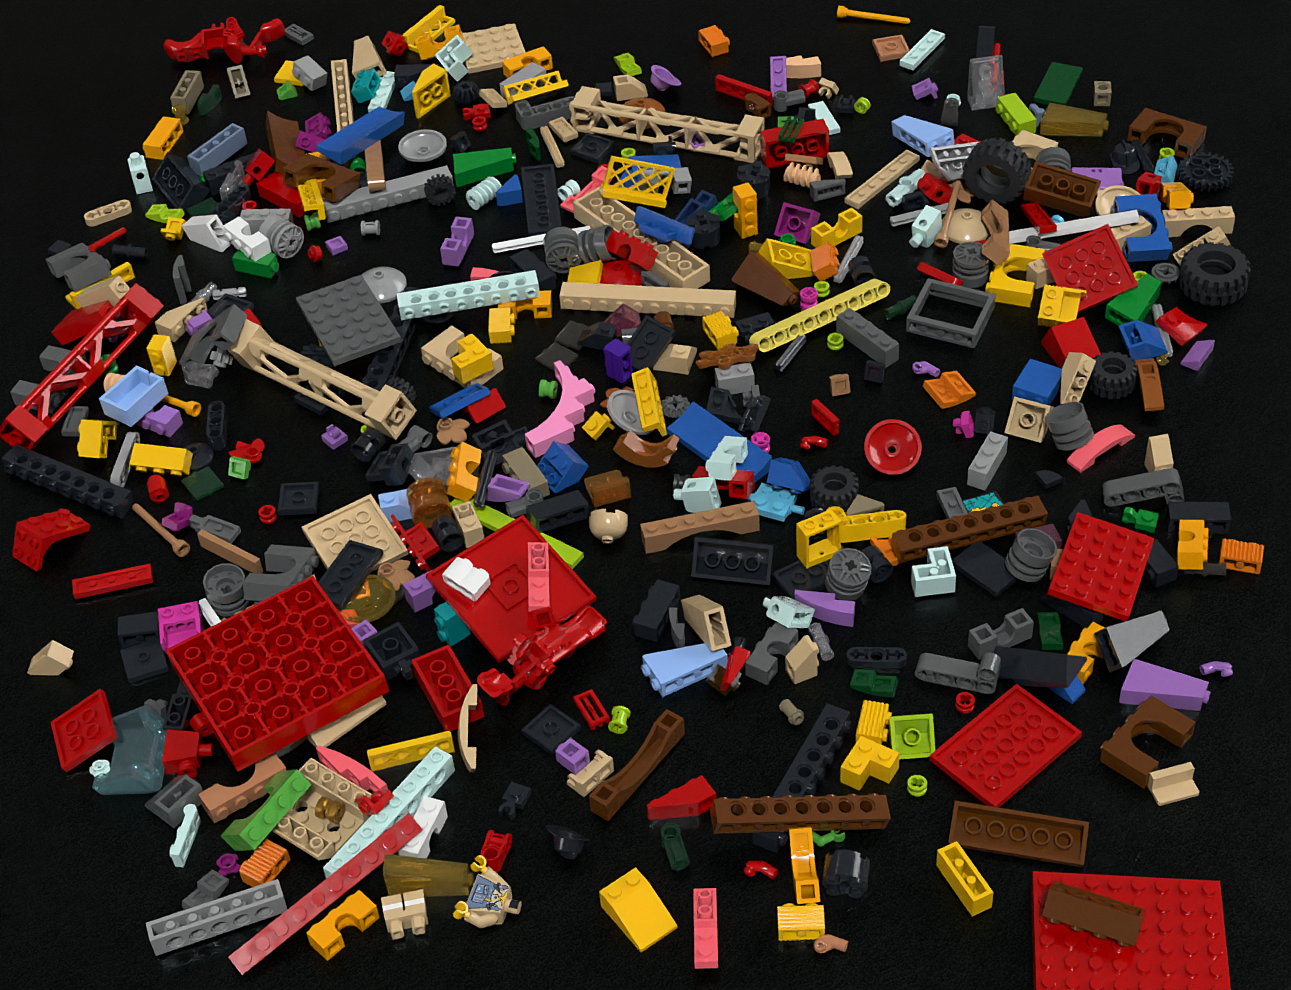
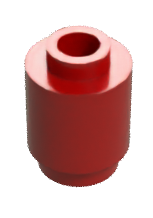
M160 475L151 476L147 482L150 499L154 502L165 501L169 497L165 479Z

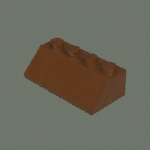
M1036 161L1026 183L1023 199L1080 217L1089 218L1101 180Z
M1055 881L1049 889L1042 916L1048 917L1047 920L1049 922L1070 924V928L1076 931L1084 932L1085 929L1094 932L1093 935L1098 938L1107 939V937L1116 939L1118 944L1130 947L1131 945L1135 946L1138 941L1147 910Z

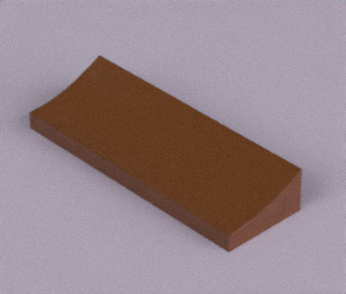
M267 111L265 125L271 156L275 160L273 163L274 172L283 173L284 166L305 155L304 149L295 146L299 130L298 121L283 119Z
M955 801L948 845L957 841L962 848L1083 868L1089 822Z

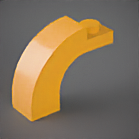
M812 827L789 828L791 866L797 904L820 902L819 880L814 860Z

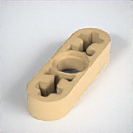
M120 200L89 211L84 215L86 224L88 226H96L131 213V204L128 200Z

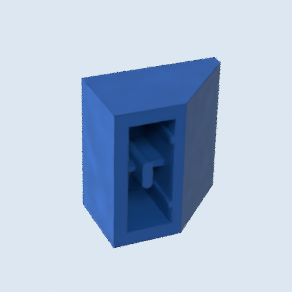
M1138 320L1119 325L1122 342L1129 358L1134 360L1133 362L1168 353L1157 327Z
M557 441L552 442L537 465L547 479L549 488L554 493H558L579 482L589 467L569 445Z
M782 457L771 460L767 483H771L773 488L783 489V487L791 488L790 492L798 494L810 489V479L799 461Z

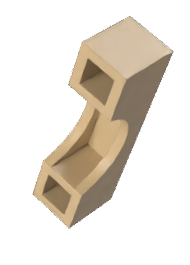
M1231 206L1162 210V214L1165 217V228H1168L1169 231L1168 237H1179L1186 229L1194 225H1206L1212 228V230L1219 226L1224 234H1230L1233 231L1235 215Z

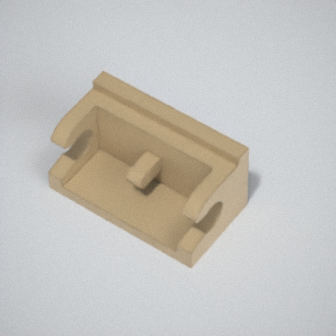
M601 750L595 752L596 756L579 773L576 775L570 773L568 775L567 785L583 797L614 771L613 758Z

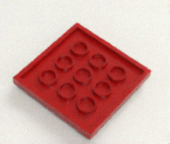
M1109 224L1042 253L1057 287L1086 291V297L1081 296L1078 314L1138 287V283Z

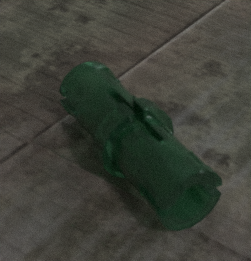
M911 295L903 301L899 300L895 305L885 309L884 314L886 315L884 316L886 319L890 320L899 314H905L908 309L913 307L914 301L917 300L916 296Z

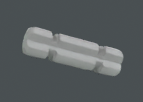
M245 287L212 291L214 300H219L225 293L235 297L239 296V298L246 297L247 295Z

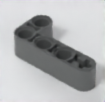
M566 97L533 107L530 106L528 101L519 100L515 103L516 119L524 130L549 125L550 121L563 117L565 120L571 119L572 115L569 105L575 97Z
M1173 468L1110 480L1102 486L1104 503L1111 507L1165 496L1167 504L1168 501L1184 502L1183 486L1179 472Z
M988 652L983 654L979 664L930 653H922L917 663L915 676L927 682L991 694L996 689L1001 659L997 654Z

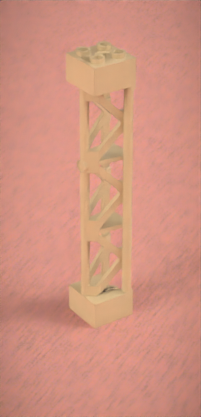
M584 86L576 93L574 100L569 105L572 115L571 124L578 132L597 133L652 144L668 142V136H672L673 140L685 135V143L672 141L676 143V148L725 156L751 163L756 161L761 152L760 131L764 130L763 117L745 114L740 125L656 111L654 108L646 109L601 101L600 89ZM601 116L609 126L608 129L595 127ZM609 116L627 117L635 120L616 127ZM647 123L657 135L656 138L642 135ZM656 124L683 127V129L669 135H664ZM636 126L637 134L624 132ZM696 132L705 143V147L699 146L693 149L690 143ZM705 133L723 134L733 137L713 144ZM740 141L737 152L721 150L725 146Z

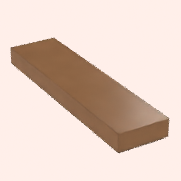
M201 529L197 533L201 547L252 573H263L260 558Z

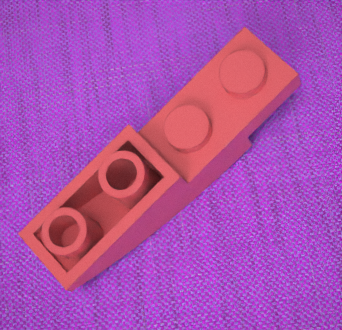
M528 542L529 612L550 606L548 543Z
M716 888L694 889L695 969L718 968Z

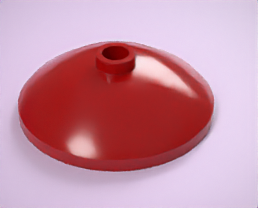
M622 258L604 262L600 284L641 286L642 267L637 266L628 259Z
M896 419L884 420L874 425L868 432L864 443V452L869 464L878 472L886 475H900L911 470L917 464L922 450L921 440L917 431L908 423ZM894 448L895 453H890L888 449Z

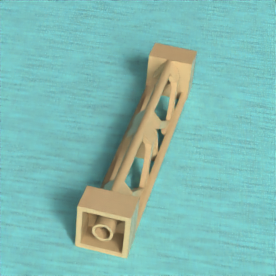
M247 319L235 343L227 349L242 366L301 392L395 440L417 411L401 391L386 384L381 391L375 390L274 342L260 325ZM270 354L299 368V375L287 376L266 358ZM265 364L274 373L262 368L261 365ZM309 379V384L314 392L299 386L300 382ZM333 384L362 398V405H348L328 389L329 386ZM324 393H325V394L328 395L330 398H332L336 403H334V402H332V401H330V400H328V399H326V398H324V397H322V396H323Z

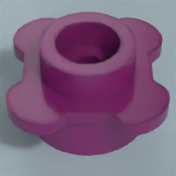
M227 853L217 860L216 863L220 868L219 874L226 876L233 872H239L240 865L237 863L238 856L236 854Z

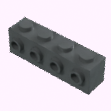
M851 308L837 315L836 332L872 359L886 364L885 368L899 360V343L885 334L884 331L878 329Z

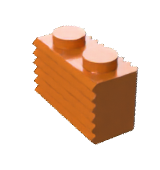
M716 25L698 30L699 42L712 57L728 53L730 41Z
M826 242L811 250L812 271L819 281L829 279L832 275L838 274L840 263L837 255L839 253L834 245L832 246L830 242Z
M1223 539L1218 568L1260 574L1264 546L1250 542L1243 543L1234 539Z
M265 839L254 850L251 858L242 863L239 870L242 881L251 887L273 881L291 860L288 850Z

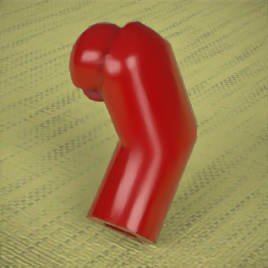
M818 436L803 437L800 440V447L805 450L810 449V444L826 448L828 444V439Z
M748 861L743 870L750 877H753L756 871L765 874L771 879H774L778 874V869L765 861Z

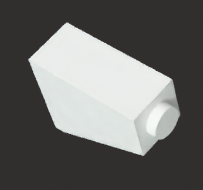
M217 215L194 216L182 225L190 240L219 252H223L232 244L225 240L223 224Z

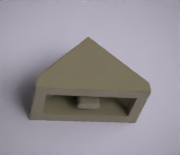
M242 65L227 68L235 99L249 96L250 91Z
M857 495L847 510L846 516L883 512L884 504Z

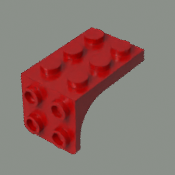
M59 509L52 513H45L41 516L19 521L16 523L13 556L35 571L41 570L44 554L54 542L88 532L90 524L70 513L67 509Z

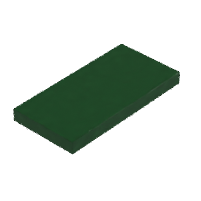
M1052 62L1034 96V102L1065 108L1082 74L1083 68Z

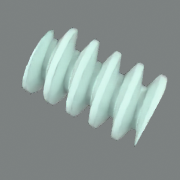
M487 177L467 191L466 199L468 204L474 210H478L488 203L489 200H493L496 197V191L502 185L494 177Z

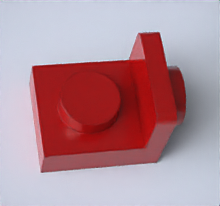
M389 789L377 790L369 798L366 795L357 796L355 802L363 814L375 815L383 809L394 795Z

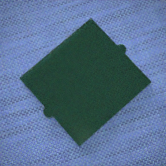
M209 198L186 210L192 217L206 216L219 203L213 198Z
M209 466L198 472H193L192 475L181 480L196 501L212 495L213 492L224 487L223 483Z

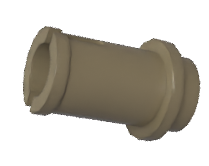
M789 699L781 702L779 708L788 717V721L794 725L802 723L804 720L803 712L797 709Z

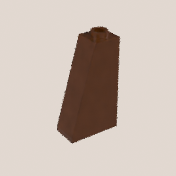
M749 252L731 279L734 283L782 306H792L797 302L800 290L759 252Z

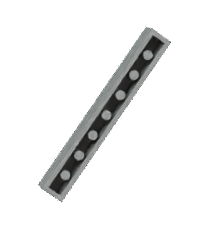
M446 165L385 181V190L369 192V187L366 186L353 191L336 202L322 198L326 220L330 223L426 197L424 184L427 183L428 178L431 180L433 175L435 178L437 177L436 174H439L440 177L442 174H445V177L449 176L453 182L452 175ZM445 187L437 188L434 193L442 192Z

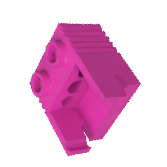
M198 601L158 609L160 644L165 654H167L166 649L204 631L203 617Z

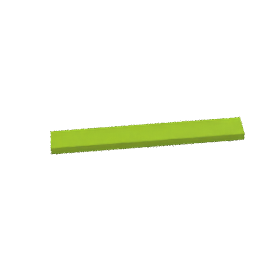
M455 498L449 504V509L452 510L453 506L465 503V501ZM471 498L469 500L481 525L493 531H497L515 520L485 504L482 508H475L473 504L474 499ZM540 533L571 569L584 557L583 552L549 535Z

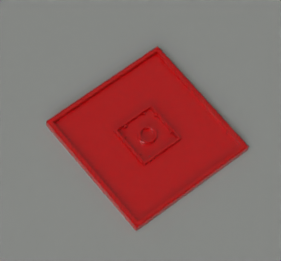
M524 515L516 518L426 574V579L498 663L513 654V648L515 647L513 639L519 633L527 635L531 640L537 631L543 630H536L532 614L529 612L528 542H548ZM548 543L549 604L556 616V624H560L596 601V595ZM457 557L468 559L473 564V567L477 569L482 568L489 574L491 584L476 602L464 596L460 591L453 589L443 580L442 574Z

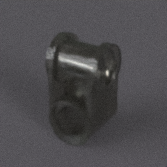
M956 98L945 100L941 116V126H958L959 101Z

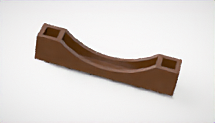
M668 709L662 713L654 722L647 738L631 761L616 775L602 781L589 795L590 808L593 813L607 821L612 818L685 734L684 718Z

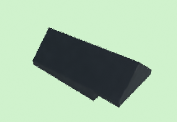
M996 646V654L1001 659L998 679H1013L1015 684L1019 686L1068 688L1087 661V658L1084 656Z

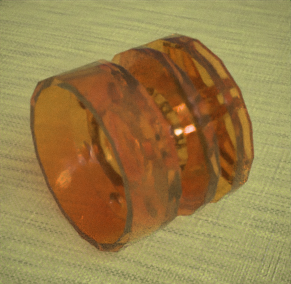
M432 477L423 478L410 484L407 488L406 497L415 525L422 521L426 528H431L432 523L438 517L443 515L451 516L452 510L446 487L440 479Z

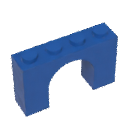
M1157 195L1116 196L1112 205L1113 213L1137 210L1139 216H1143L1152 224L1153 234L1144 237L1126 238L1123 246L1126 261L1167 260L1173 247L1172 243L1169 242L1168 228H1165V217L1161 213V202L1158 201Z

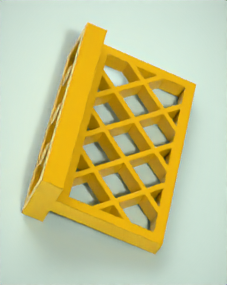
M611 156L603 184L600 185L599 191L602 197L665 208L667 204L666 197L675 168ZM614 162L622 163L623 167L614 171ZM637 165L639 169L630 174L627 168ZM653 168L655 172L646 177L643 171ZM626 170L629 175L620 180L617 174ZM663 171H669L668 176L662 180L659 174ZM642 173L644 179L636 183L633 177ZM614 176L619 181L614 185L608 184L609 179ZM658 176L660 181L651 186L648 180ZM632 179L634 185L629 188L624 187L623 183ZM645 182L649 184L650 187L644 191L638 187ZM660 185L664 186L662 194L656 193L654 189Z

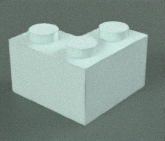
M456 35L435 56L447 72L458 82L469 72L463 65V62L473 54V51Z
M948 546L928 549L927 564L912 566L911 583L915 597L955 592L956 574Z

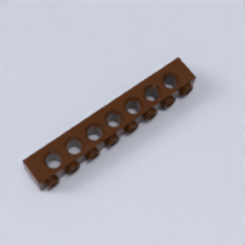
M1039 496L1026 497L1023 500L1007 502L995 507L991 506L984 510L972 511L968 514L953 516L941 521L936 520L932 523L917 525L906 530H898L892 534L890 545L899 563L927 556L928 549L948 546V550L1017 533L1026 528L1044 526L1048 512Z
M876 793L859 796L856 794H848L846 796L829 794L815 797L814 795H806L804 797L787 795L781 798H772L771 796L750 798L745 796L739 799L720 797L714 799L710 808L713 834L789 832V828L812 827V831L885 829L891 819L886 795H878Z

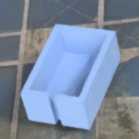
M136 365L102 395L99 400L105 415L132 427L168 394L163 377L152 372L149 374V371Z

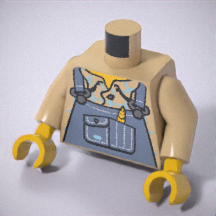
M478 855L475 860L479 862L480 866L473 862L471 869L474 872L481 871L482 873L477 875L467 903L459 901L455 905L457 910L454 911L453 916L456 919L464 917L465 921L476 927L485 928L495 924H502L507 912L518 915L521 910V901L512 899L511 887L489 866L486 867V859Z

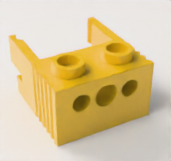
M1045 284L1038 315V325L1051 327L1077 319L1081 296L1086 297V291Z

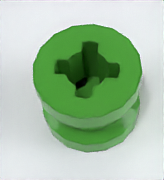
M317 212L311 216L304 215L308 232L314 228L321 229Z
M542 379L539 385V397L549 396L551 399H555L558 389L557 381L547 382V380Z

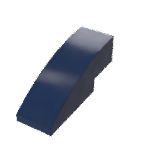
M702 190L695 200L691 198L675 218V221L686 225L687 219L695 214L697 210L702 209L708 212L718 204L716 196Z

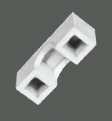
M237 217L223 225L225 240L231 242L236 249H240L246 257L257 261L271 253L269 239L259 231L251 235L249 224L241 217Z
M424 796L413 817L423 831L398 851L402 864L422 868L430 853L429 841L432 832L439 834L448 817L445 801Z

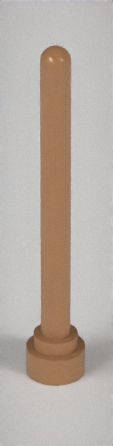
M956 181L954 184L941 232L936 235L934 244L941 248L948 245L949 237L947 232L960 191V181Z
M139 504L132 506L138 515L172 545L174 553L179 557L189 553L190 545L186 541L177 540Z

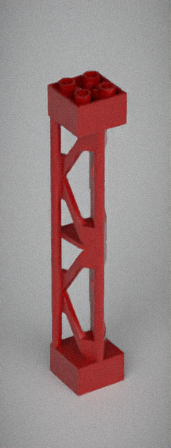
M136 283L21 404L5 418L0 427V437L12 447L17 444L33 451L55 423L133 340L154 322L164 305ZM119 316L124 320L114 322ZM129 334L102 363L100 359L102 339ZM87 350L90 352L89 364L81 358ZM69 368L77 373L63 376ZM77 387L78 389L50 418L48 416L50 393ZM34 405L38 407L37 418L28 412Z

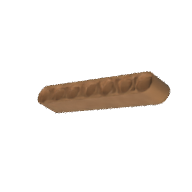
M381 140L365 149L369 192L386 189Z

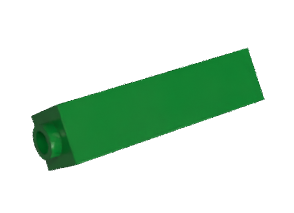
M511 148L453 154L456 186L460 187L486 179L487 177L513 171V164H516L515 154H512Z
M1146 274L1137 281V288L1118 295L1107 304L1105 318L1118 326L1135 320L1143 322L1160 295L1162 281Z

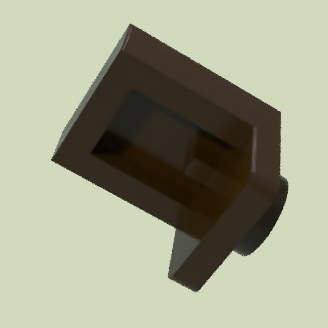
M717 664L705 682L725 696L731 690L735 692L741 684L739 678L742 673L739 672L732 684L725 691H722L720 687L725 668Z

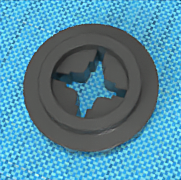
M1160 263L1152 268V276L1162 281L1161 284L1164 282L1167 284L1171 282L1176 283L1177 279H1179L1180 270L1173 264Z
M673 394L672 397L666 396V399L661 402L663 414L672 418L680 417L690 406V402H688L687 397L683 398L681 395L675 396Z

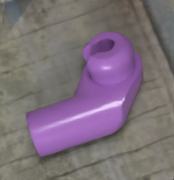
M926 361L915 362L912 365L913 372L916 374L929 373L937 377L940 373V369Z
M1213 661L1199 667L1202 675L1220 670L1223 677L1233 674L1232 665L1227 662Z

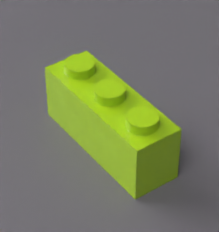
M1016 93L997 97L996 112L1001 115L1003 121L1008 124L1015 135H1019L1022 130L1030 133L1036 132L1037 119Z

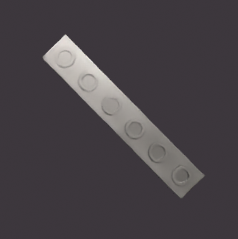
M276 879L147 922L146 927L150 943L157 956L282 914L288 909L279 880Z

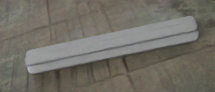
M949 203L933 206V208L940 210L941 215L946 214ZM923 209L890 217V224L894 227L914 222Z
M857 235L853 239L838 267V274L833 276L835 283H842L848 272L849 261L856 257L863 244L864 238Z
M1154 304L1152 306V314L1155 326L1168 350V353L1163 354V357H1171L1173 349L1169 334L1156 323V320L1164 314L1160 304Z

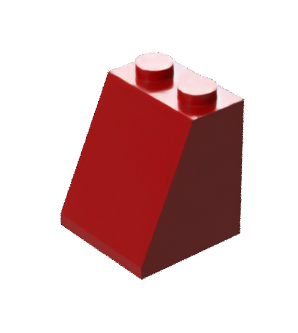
M1084 317L1052 326L1041 342L1061 369L1069 352L1084 353L1092 359H1095L1096 355H1101Z

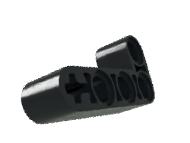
M246 184L238 185L207 215H217L223 225L234 220L241 214L243 203L250 200L253 201L250 187Z

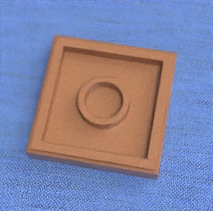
M902 35L872 40V45L880 62L903 58L910 51Z

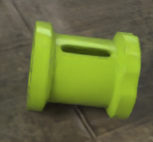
M624 706L613 707L612 721L608 725L610 731L616 734H623L627 731L626 722L631 714L628 708Z

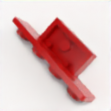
M394 514L390 517L394 521L391 524L397 534L399 532L402 533L399 537L405 546L407 544L410 545L407 549L412 557H418L416 563L420 569H426L427 572L431 571L425 560L441 549L421 521L405 532Z

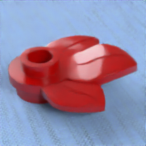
M259 438L254 440L251 445L238 441L236 450L229 452V455L250 460V463H256L261 460V452L265 449V445Z

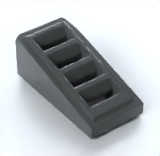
M845 179L820 180L809 183L810 196L814 202L845 194Z

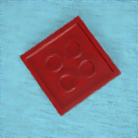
M101 689L51 721L61 768L66 772L117 739L106 693Z

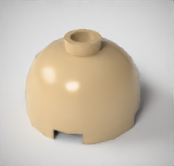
M598 509L591 512L589 517L590 530L603 543H613L614 540L621 538L627 530L628 515L619 510L611 513L606 512V509Z

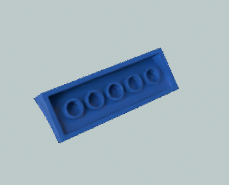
M379 106L316 145V151L342 165L403 126L405 112L390 111Z
M692 402L686 411L667 427V434L670 436L675 434L679 438L678 442L705 461L710 459L713 451L716 450L718 444L725 436L744 437L695 402ZM747 439L748 455L743 463H736V470L754 471L755 483L769 472L772 456Z

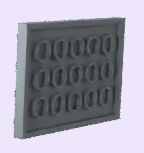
M362 275L296 297L299 308L334 366L401 342L399 333Z

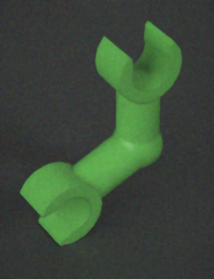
M831 830L830 833L820 836L812 831L813 842L820 847L832 841L842 842L845 839V832L838 835L836 833L840 832V830Z

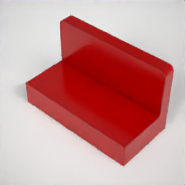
M496 388L489 390V395L461 409L463 413L469 412L475 424L506 407Z

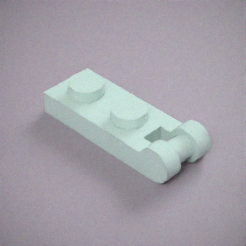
M188 804L184 807V820L177 829L175 843L170 847V857H172L175 867H184L201 822L194 804Z

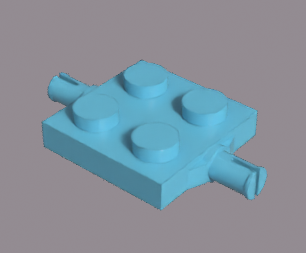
M761 483L755 493H751L748 499H745L755 502L760 516L782 522L792 512L801 515L805 512V507L794 505L798 498V493L790 492L788 489L773 488L772 485Z

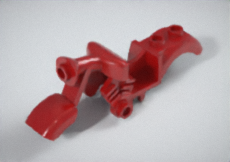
M230 17L227 19L226 28L224 23H220V27H216L213 24L210 29L201 30L189 41L175 42L173 40H166L164 42V49L166 54L173 60L190 62L205 57L208 60L210 59V50L222 48L234 63L241 64L244 56L258 55L261 58H265L267 48L266 45H263V42H274L282 38L286 32L283 22L277 18L261 26L260 32L257 33L250 46H247L242 39L245 35L238 25V21L234 17Z
M588 605L565 624H556L551 627L545 626L540 632L537 631L531 640L527 635L519 633L513 639L515 647L513 648V654L507 660L512 665L515 676L509 679L504 673L500 674L497 669L493 668L481 673L477 678V683L497 703L506 706L510 696L523 685L534 690L541 689L547 676L555 670L556 666L554 663L564 656L567 659L570 658L575 649L583 647L604 632L607 621L597 610Z

